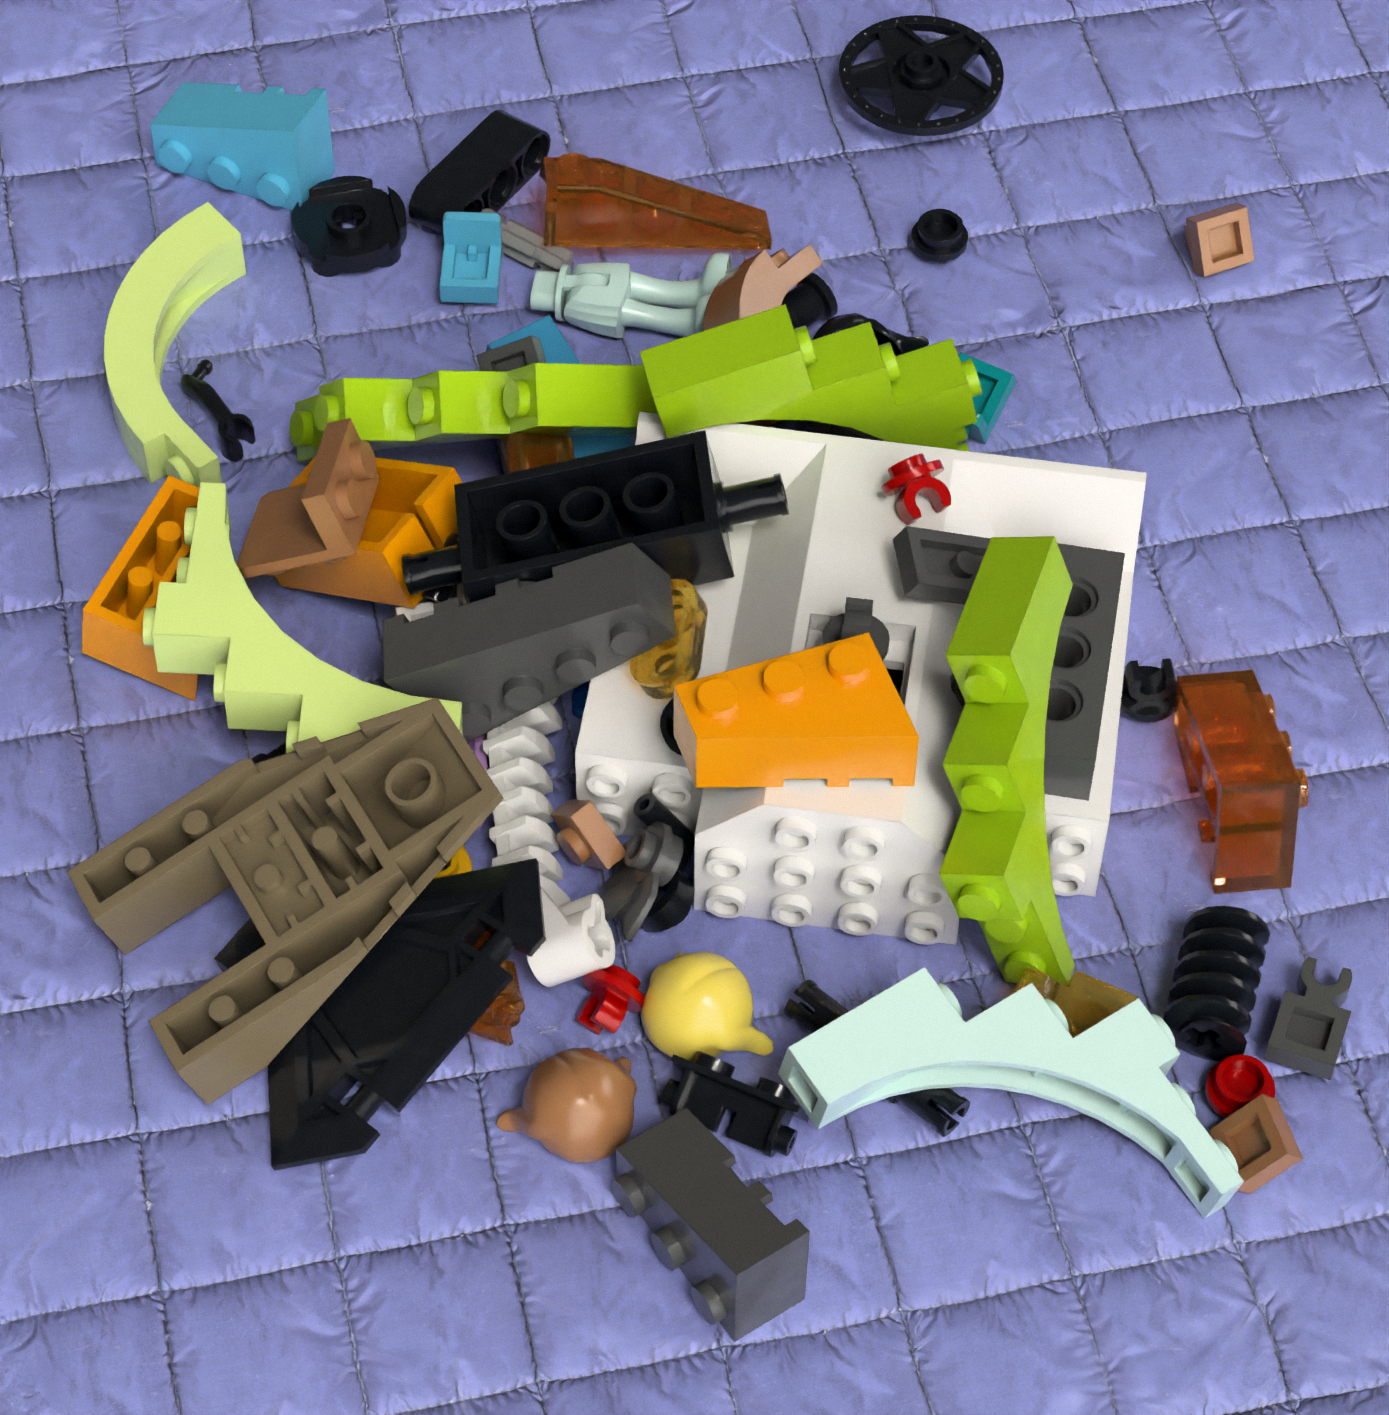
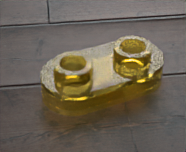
M671 579L676 636L630 660L631 675L643 691L654 699L674 697V685L695 680L701 667L708 609L705 601L694 586L683 579Z

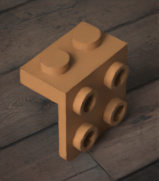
M351 418L327 423L306 484L271 491L261 497L237 561V567L243 577L277 576L293 568L320 562L332 564L342 561L348 556L356 555L380 477L376 471V459L373 449L367 441H361Z

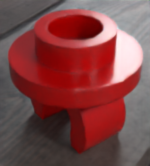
M917 454L898 462L888 469L891 480L884 483L881 489L885 497L900 493L896 504L897 512L906 525L915 523L922 517L920 509L915 502L916 494L926 495L931 500L936 513L944 511L951 505V495L947 486L942 481L933 478L944 471L941 460L927 462L923 454Z
M611 965L583 976L582 983L592 993L581 1006L575 1021L594 1034L600 1035L603 1028L610 1033H615L627 1011L641 1012L645 996L638 990L641 982L630 972Z

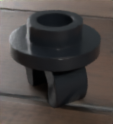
M1170 658L1162 659L1161 668L1139 666L1138 660L1128 662L1123 676L1120 709L1131 718L1144 722H1156L1169 717L1176 710L1180 697V689L1176 682L1172 660Z

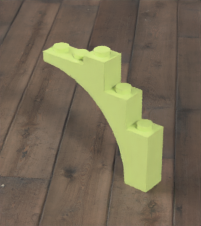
M200 482L197 507H187L185 512L184 541L185 545H191L189 558L179 557L176 582H159L156 607H146L144 611L143 644L144 646H154L157 672L214 675V701L225 703L228 729L286 731V753L296 751L292 746L293 743L315 736L318 737L320 742L361 730L358 725L359 722L434 699L411 696L361 681L318 659L284 633L254 599L235 563L230 544L231 522L226 483ZM439 699L463 735L462 702Z

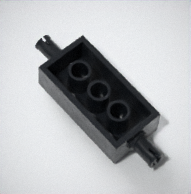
M704 430L456 484L454 489L458 526L457 545L416 554L402 555V562L404 564L402 568L410 595H417L419 592L462 583L469 601L472 603L494 596L495 585L516 578H519L520 581L534 582L553 577L552 567L632 542L670 575L671 590L735 577L728 532H733V525L781 514L782 516L789 515L788 502L780 473L774 474L773 477L725 487L723 481H720L707 434Z

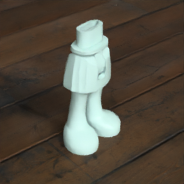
M727 252L711 254L706 261L701 276L689 281H669L633 272L630 270V264L581 263L574 267L573 274L569 264H562L560 272L537 270L530 295L531 310L555 312L556 320L568 321L570 324L588 331L614 338H622L626 327H637L686 337L703 331V321L708 300L719 281L732 270V255Z

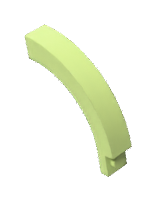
M209 202L183 216L144 250L130 268L117 290L108 314L104 334V363L115 422L123 444L132 460L150 483L166 475H171L199 488L200 482L222 483L218 456L182 420L169 403L161 388L163 366L169 348L188 318L220 289L246 275L241 233Z

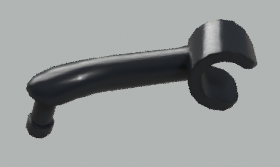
M201 360L192 375L184 374L182 376L181 388L187 395L201 402L218 422V435L222 455L230 461L237 462L243 458V448L239 440H245L249 444H253L256 441L253 424L246 415L233 414L215 389L203 381L204 377L212 371L213 365L209 360Z

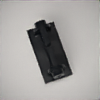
M697 1051L693 1062L673 1054L671 1061L682 1069L684 1073L680 1082L672 1078L669 1079L661 1095L660 1103L670 1108L671 1116L687 1108L708 1130L716 1133L727 1109L735 1112L736 1115L726 1137L763 1152L771 1158L776 1152L785 1156L790 1154L798 1133L797 1130L788 1127L792 1116L808 1122L809 1117L802 1107L794 1104L796 1099L788 1087L763 1077L759 1078L756 1088L731 1078L735 1070L734 1066L703 1052Z

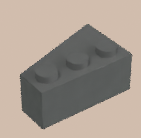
M685 1108L616 1148V1179L612 1181V1187L625 1212L632 1218L640 1214L653 1232L651 1233L652 1244L664 1265L671 1271L679 1268L691 1283L690 1292L692 1299L703 1318L711 1325L719 1322L733 1342H736L805 1299L810 1231L798 1219L784 1225L765 1206L773 1201L772 1193L760 1181L746 1187L731 1168V1166L736 1164L735 1156Z

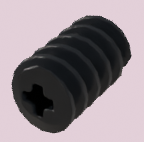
M1212 906L1194 912L1186 920L1183 931L1184 940L1180 944L1177 957L1179 962L1176 963L1172 979L1174 984L1170 987L1167 1000L1168 1007L1165 1009L1163 1020L1172 1031L1175 1045L1190 1055L1205 1060L1223 1061L1229 1056L1244 1054L1247 1040L1244 1035L1250 1029L1252 1018L1249 1012L1255 1006L1257 996L1254 990L1259 986L1261 979L1259 968L1263 966L1266 955L1263 946L1268 943L1270 936L1266 922L1257 914L1238 907Z

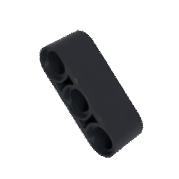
M501 109L493 111L419 182L410 199V218L443 235V215L445 212H481L485 208L498 212L543 166L550 149V135L546 131Z

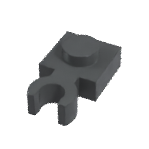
M1308 957L1303 962L1298 977V994L1289 991L1284 992L1264 1059L1331 1080L1351 1011L1340 1008V1006L1347 998L1352 982L1351 969L1343 967L1337 983L1323 985L1313 976L1317 959Z

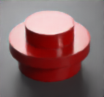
M1242 1054L1229 1056L1217 1063L1209 1072L1205 1085V1094L1209 1105L1224 1118L1229 1117L1261 1094L1274 1098L1276 1091L1274 1080L1267 1067L1260 1060Z

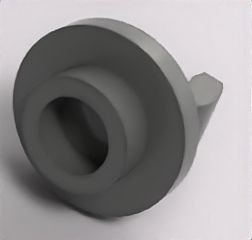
M846 597L845 613L834 617L827 623L822 634V645L869 632L883 661L889 650L890 638L885 625L879 619L872 616L873 600Z

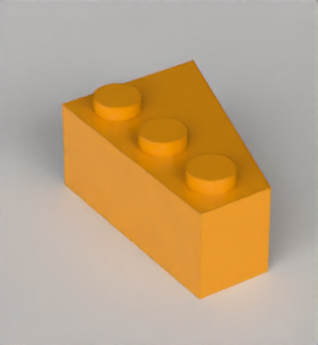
M169 475L83 608L82 653L196 702L200 674L157 672L154 646H144L145 608L156 607L159 582H176L179 557L189 558L191 545H185L184 541L185 512L187 507H197L200 488Z
M869 632L674 685L673 735L696 788L783 787L784 779H827V787H849V779L892 778V786H914L919 736Z

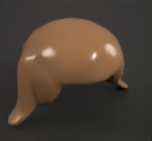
M570 1048L543 1060L530 1074L523 1090L522 1105L499 1114L496 1124L503 1131L522 1132L538 1140L551 1154L558 1155L572 1163H590L604 1159L616 1152L617 1147L624 1144L633 1128L634 1098L637 1086L635 1080L630 1075L631 1061L623 1056L613 1062L608 1056L590 1048Z

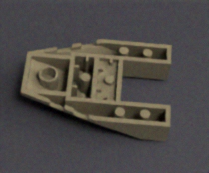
M438 697L359 722L358 725L361 730L320 742L318 737L315 736L293 743L292 746L296 751L265 761L254 763L250 757L237 761L67 871L93 921L125 955L230 886L234 888L266 945L148 1021L176 1073L207 1105L269 1065L504 799Z

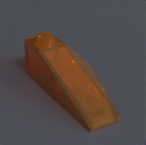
M567 153L560 157H543L538 178V196L544 246L771 250L772 237L765 210L602 158H589L578 153Z

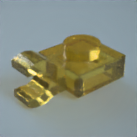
M1026 968L1020 983L1017 982L1013 993L1028 984L1033 983L1044 999L1052 1000L1062 1010L1068 1022L1069 1033L1073 1038L1139 998L1077 970L1069 980L1068 986L1042 972Z

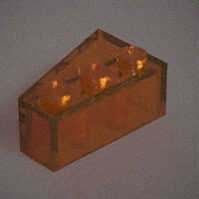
M1253 670L1177 676L1174 731L1189 793L1200 792L1209 820H1199L1198 830L1201 843H1215L1213 871L1210 874L1214 894L1290 888L1292 885L1298 810L1307 806L1309 792L1304 769L1295 768L1292 762V749L1288 732L1286 730L1279 731L1276 725L1275 705L1271 694H1263Z

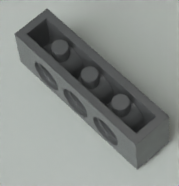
M1057 543L1073 586L1061 622L1051 672L1045 727L1044 794L1089 801L1125 553Z

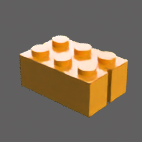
M315 457L288 487L307 483ZM375 457L376 471L380 479L356 555L348 556L342 561L332 564L320 562L290 569L283 574L275 576L280 586L415 608L424 599L422 597L423 592H419L417 595H410L403 574L402 565L404 564L402 562V555L443 548L449 534L458 530L454 485L460 484L462 481L455 468Z

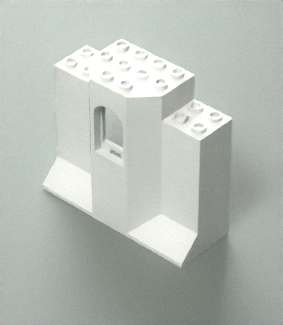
M639 413L635 445L667 439L659 414ZM738 423L715 425L676 435L681 436L706 431L720 481H723L725 487L773 477L774 474L780 473L786 492L789 515L782 516L781 514L733 525V532H728L735 577L672 590L676 636L591 679L575 749L577 800L591 801L615 836L621 834L633 836L637 830L641 828L646 830L648 827L633 812L634 805L641 796L653 794L695 836L694 910L710 912L722 918L743 916L773 920L789 927L810 925L840 929L856 936L878 934L908 938L912 942L924 945L936 943L956 945L960 918L939 872L962 812V808L942 763L963 710V706L959 703L956 694L951 689L950 677L953 672L945 655L965 605L906 597L904 595L893 538L906 526L990 539L991 537L1055 536L1057 543L1125 553L1089 801L1044 794L1046 835L1054 892L1060 896L1085 895L1095 897L1110 818L1133 575L1147 473ZM917 454H923L927 462L941 460L944 471L933 478L942 481L947 486L951 495V505L944 511L936 513L931 500L926 495L916 494L915 502L920 509L922 517L915 523L906 525L897 512L896 504L900 493L885 497L881 489L884 483L891 480L888 469L898 462ZM846 597L873 600L872 616L879 619L885 625L890 638L889 650L883 663L886 669L904 671L900 698L919 736L914 786H892V778L849 779V787H827V779H784L783 787L696 788L683 756L678 755L669 748L660 729L661 714L669 701L674 697V685L822 645L823 630L827 623L834 617L845 613Z

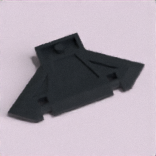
M536 858L433 879L269 1063L271 1166L274 1171L366 1153L380 1136V1133L367 1123L382 1104L398 1113L401 1112L512 981V975L501 967L506 958L514 949L532 957L545 942L539 863ZM251 918L214 958L223 972L266 945ZM485 932L491 934L478 950L473 947ZM354 1085L359 1087V1090L345 1106L340 1103Z

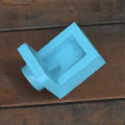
M445 212L443 215L444 250L440 277L441 302L498 304L503 260L500 214Z

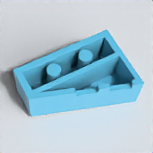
M183 82L150 123L157 166L166 168L174 173H181L214 184L225 190H232L272 206H279L293 211L298 202L299 207H301L310 198L309 189L322 181L330 179L335 172L326 88H311L306 95L286 94L282 86H267L263 93L243 92L238 84Z

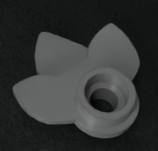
M655 821L646 830L643 828L637 830L623 845L626 850L625 857L612 866V876L601 886L597 893L604 904L606 921L608 922L619 915L623 938L629 942L633 940L657 897L658 887L666 885L672 879L683 855L684 845L682 838L674 835L671 826L661 821Z

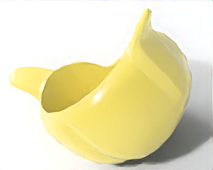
M680 952L672 960L659 964L654 968L642 1004L641 1020L649 1040L660 1051L671 1058L674 1054L689 1061L694 1060L697 1051L715 1058L727 1051H749L762 1056L773 1052V1041L752 1025L753 998L749 983L745 975L731 961L713 952L687 954Z

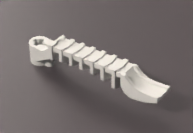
M559 696L488 731L487 739L483 741V751L489 756L490 768L486 769V772L504 798L492 811L495 827L489 828V838L496 844L497 857L492 858V867L534 858L539 863L546 940L532 957L528 955L526 957L534 976L546 987H553L591 972L610 967L615 960L616 953L613 933L605 919V908L598 894H590L570 901L568 895L555 883L563 880V870L556 858L551 854L559 850V843L554 831L548 825V823L554 821L550 815L554 812V809L544 795L553 792V782L542 766L555 761V751L545 735L562 729V719L557 709L553 706Z

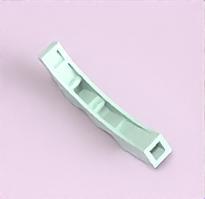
M924 967L789 1046L778 1072V1075L817 1130L860 1107L891 1096L925 1089L952 1087L1000 1089L1033 1095L1068 1106L1105 1123L1132 1139L1165 1165L1204 1219L1224 1207L1244 1182L1238 1174V1165L1231 1151L1221 1141L1212 1139L1197 1119L1195 1107L1189 1095L1181 1086L1176 1083H1170L1166 1075L1181 1053L1175 1047L1174 1036L1166 1022L1158 1015L1150 1014L1139 998L1073 1038L1069 1033L1068 1022L1062 1010L1052 1000L1044 999L1033 983L1028 984L965 1022L962 1019V1010L954 993L942 983L937 984Z

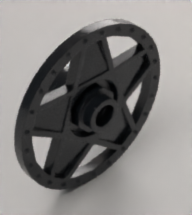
M910 15L880 21L858 33L847 44L841 55L838 77L841 92L847 103L856 113L870 123L900 134L936 136L963 130L987 116L1001 96L1004 70L998 52L986 38L975 30L945 18ZM913 31L935 32L949 37L928 44ZM878 40L883 58L853 65L858 54L872 42ZM979 55L982 56L991 73L990 86L966 71ZM861 94L891 97L894 115L873 106ZM942 105L965 109V111L955 116L929 120L932 114Z

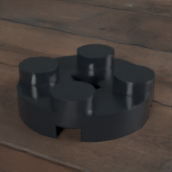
M362 176L335 177L316 184L309 189L310 198L301 207H299L298 202L292 212L294 242L300 254L311 262L313 271L318 275L333 277L340 273L363 272L376 267H389L399 261L401 246L407 236L406 211L401 197L390 187H388L387 194L381 189L373 188L372 179ZM353 220L356 227L343 228L342 222Z

